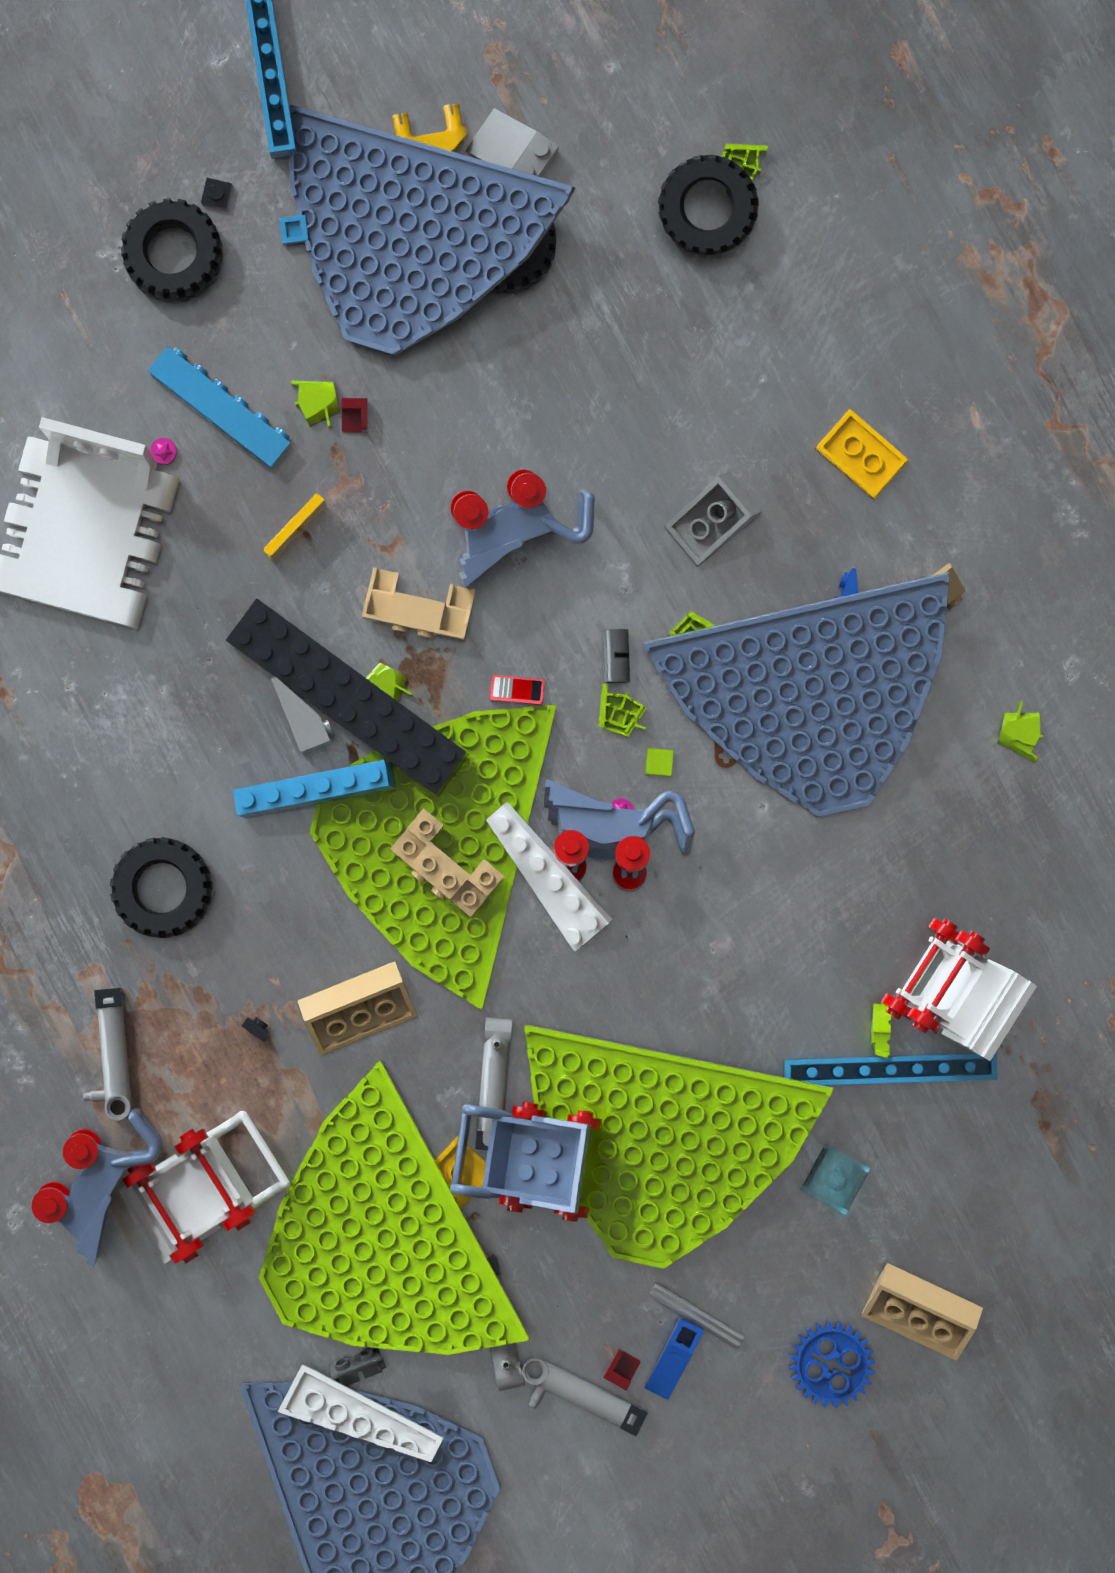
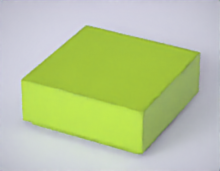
M647 748L645 775L671 777L674 750Z

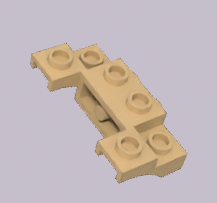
M373 567L362 618L392 625V630L407 633L408 629L418 631V636L433 639V635H442L465 640L476 589H468L450 584L445 604V602L395 592L399 573Z
M423 808L390 850L414 869L411 874L421 883H424L426 880L434 886L431 891L441 900L447 897L467 915L472 917L504 878V875L485 859L471 875L468 874L431 842L444 825Z

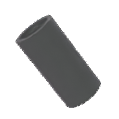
M628 629L603 630L604 683H629Z

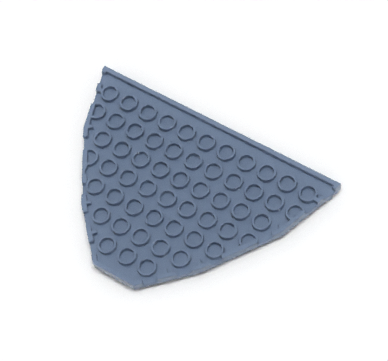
M294 105L289 107L297 152L289 155L290 189L298 209L297 215H305L309 240L304 242L307 252L310 254L313 275L326 297L325 300L333 316L336 317L342 329L341 332L345 340L393 355L399 354L458 320L531 256L564 206L569 203L570 197L575 191V187Z
M947 572L643 643V648L650 655L655 663V667L669 685V689L685 714L700 725L716 743L736 761L738 760L756 779L778 790L780 794L795 803L801 804L818 817L870 806L910 742L943 654L950 575Z
M293 1382L240 1384L305 1573H456L468 1558L501 1489L483 1437L417 1405L352 1389L444 1437L432 1462L278 1412Z

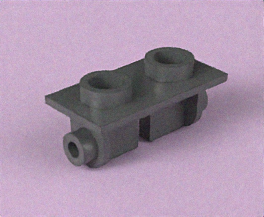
M366 1348L355 1356L337 1360L329 1367L332 1379L344 1386H348L360 1381L357 1372L362 1371L366 1379L382 1373V1369H385L386 1365L381 1357L379 1348Z

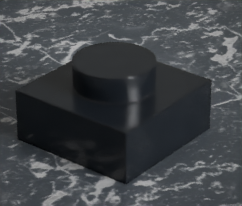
M206 178L201 204L227 210L233 186L232 183Z
M256 1016L253 1020L247 1017L242 1024L243 1028L262 1041H265L270 1034L266 1030L268 1024Z

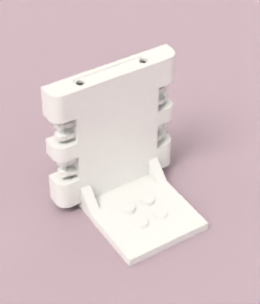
M42 417L39 428L49 441L27 437L18 469L20 473L41 478V481L37 482L21 478L20 484L28 488L38 489L36 498L21 493L17 494L16 500L34 505L33 508L15 503H9L4 522L27 529V531L22 532L7 528L6 534L13 538L24 539L22 548L11 544H3L2 550L20 556L19 559L0 554V593L138 630L147 595L123 588V585L128 584L143 588L144 582L140 579L126 577L128 568L142 573L147 572L149 566L130 561L131 558L157 564L162 545L137 537L139 533L157 538L158 532L155 529L144 528L140 524L142 518L153 522H161L163 516L144 511L145 507L171 514L180 479L176 476L156 471L158 463L146 445Z

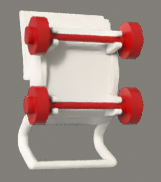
M933 918L928 926L929 929L936 933L935 937L931 936L928 940L931 942V945L903 989H897V997L894 998L886 993L881 1003L888 1007L886 1013L897 1020H900L902 1016L909 1021H914L912 1026L924 1034L930 1031L937 1035L940 1028H943L944 1030L941 1034L991 1061L1037 986L1015 971L989 959H983L990 951V948L983 943L985 939L973 931L970 934L962 930L957 932L958 926L944 918L943 922ZM941 949L944 958L921 995L912 996L911 994ZM911 1002L914 1006L910 1007L907 1004Z
M240 1111L207 1133L203 1128L196 1133L191 1129L179 1137L181 1142L174 1146L178 1154L182 1155L180 1157H177L175 1154L157 1166H154L152 1162L146 1165L132 1166L127 1169L129 1175L122 1179L125 1186L119 1189L164 1264L170 1260L173 1261L174 1265L181 1260L187 1264L199 1256L197 1250L204 1246L201 1241L221 1229L219 1223L222 1222L226 1231L234 1227L237 1231L241 1230L251 1223L249 1218L256 1214L255 1208L290 1186V1181L246 1111ZM241 1123H244L279 1179L277 1183L254 1197L251 1196L217 1141L219 1137L236 1128Z

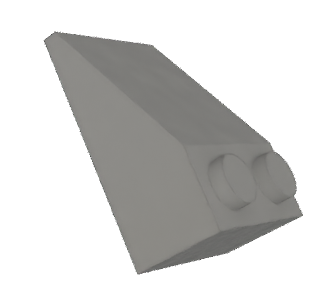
M494 108L465 152L476 159L542 177L559 153V146L536 130Z
M727 472L714 479L671 519L665 527L693 561L700 565L743 530L762 510L731 473Z
M272 678V683L303 756L333 744L330 738L335 735L328 720L323 721L320 715L278 678Z

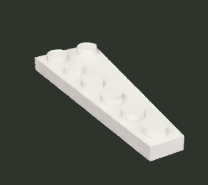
M508 802L486 820L574 951L578 950L610 923L612 918L573 874L557 860L555 854Z
M302 1364L278 1410L282 1414L321 1425L325 1428L336 1430L432 1462L444 1438Z

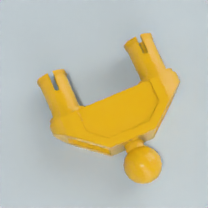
M450 104L443 107L447 124L445 131L426 135H411L408 113H401L403 124H400L399 114L392 116L397 136L456 152L468 136V130L462 125L459 104H452L454 115L451 114Z

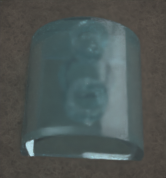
M825 1143L800 1190L846 1215L871 1168Z

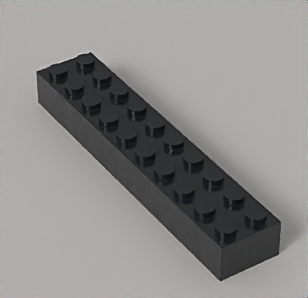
M257 598L226 639L233 647L278 678L286 686L437 797L441 795L469 757L465 750Z

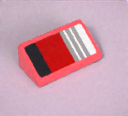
M492 675L490 701L542 706L545 680Z

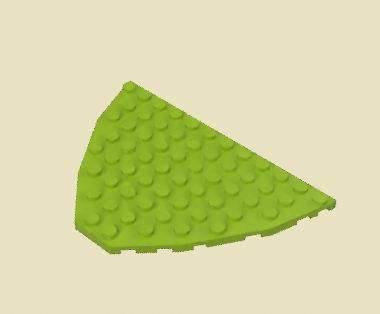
M556 705L474 711L432 726L469 754V757L439 797L392 763L396 789L317 804L309 833L347 896L412 967L480 1009H483L517 871L516 864L486 820L508 802L528 824ZM373 751L347 767L388 760L378 752ZM423 808L444 825L431 842L468 874L471 875L485 859L504 875V878L472 917L467 915L447 897L441 900L431 891L434 887L427 880L421 883L411 874L414 869L390 850Z
M527 1024L524 1028L530 1063L533 1100L535 1104H538V1109L547 1110L546 1118L567 1121L568 1114L577 1115L578 1110L593 1112V1118L602 1119L601 1130L590 1129L592 1140L588 1142L581 1189L583 1200H580L579 1203L580 1206L589 1207L588 1218L586 1219L596 1234L599 1235L612 1258L665 1269L727 1228L794 1161L834 1089L833 1087Z
M379 1061L323 1121L312 1146L309 1148L291 1182L292 1184L279 1205L276 1215L277 1219L271 1232L266 1256L258 1278L282 1324L352 1346L442 1355L457 1354L530 1340V1336L454 1194L450 1191L446 1179L382 1061Z

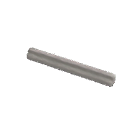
M655 1284L650 1292L651 1297L734 1348H739L742 1344L744 1337L660 1284Z

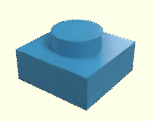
M305 215L279 218L283 246L305 243L304 241L309 240Z

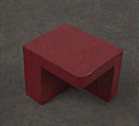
M341 398L342 432L368 433V399Z
M618 1348L603 1374V1378L627 1391L631 1379L641 1362L639 1359Z

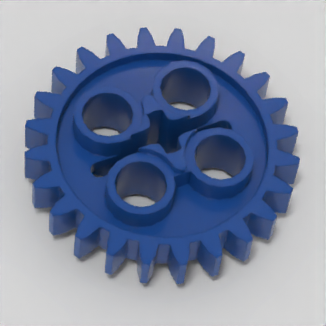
M827 1321L826 1329H823L818 1323L816 1326L817 1332L814 1333L808 1328V1338L799 1336L803 1344L801 1346L793 1345L798 1354L790 1355V1358L795 1360L796 1364L789 1366V1369L797 1371V1374L791 1378L792 1380L801 1381L796 1387L797 1390L806 1388L803 1395L805 1398L811 1394L814 1395L813 1404L822 1399L823 1407L826 1408L829 1401H832L834 1408H837L838 1401L842 1400L845 1406H848V1397L851 1396L852 1399L857 1401V1391L863 1394L866 1393L862 1387L863 1383L868 1385L872 1383L866 1377L867 1375L875 1374V1371L868 1368V1365L874 1364L875 1360L868 1359L867 1357L873 1353V1350L864 1349L868 1340L859 1341L861 1332L857 1331L852 1335V1326L850 1325L845 1330H842L841 1322L837 1323L836 1328H832L831 1322ZM823 1340H830L833 1343V1349L828 1354H823L819 1351V1344ZM852 1351L856 1353L857 1360L853 1365L844 1364L843 1356L846 1352ZM815 1353L829 1361L837 1358L836 1363L854 1372V1375L849 1376L836 1368L828 1371L829 1367L825 1363L812 1358L811 1354ZM812 1364H819L822 1368L820 1376L816 1378L810 1377L807 1372ZM837 1375L843 1376L846 1381L841 1389H834L831 1384L832 1379Z

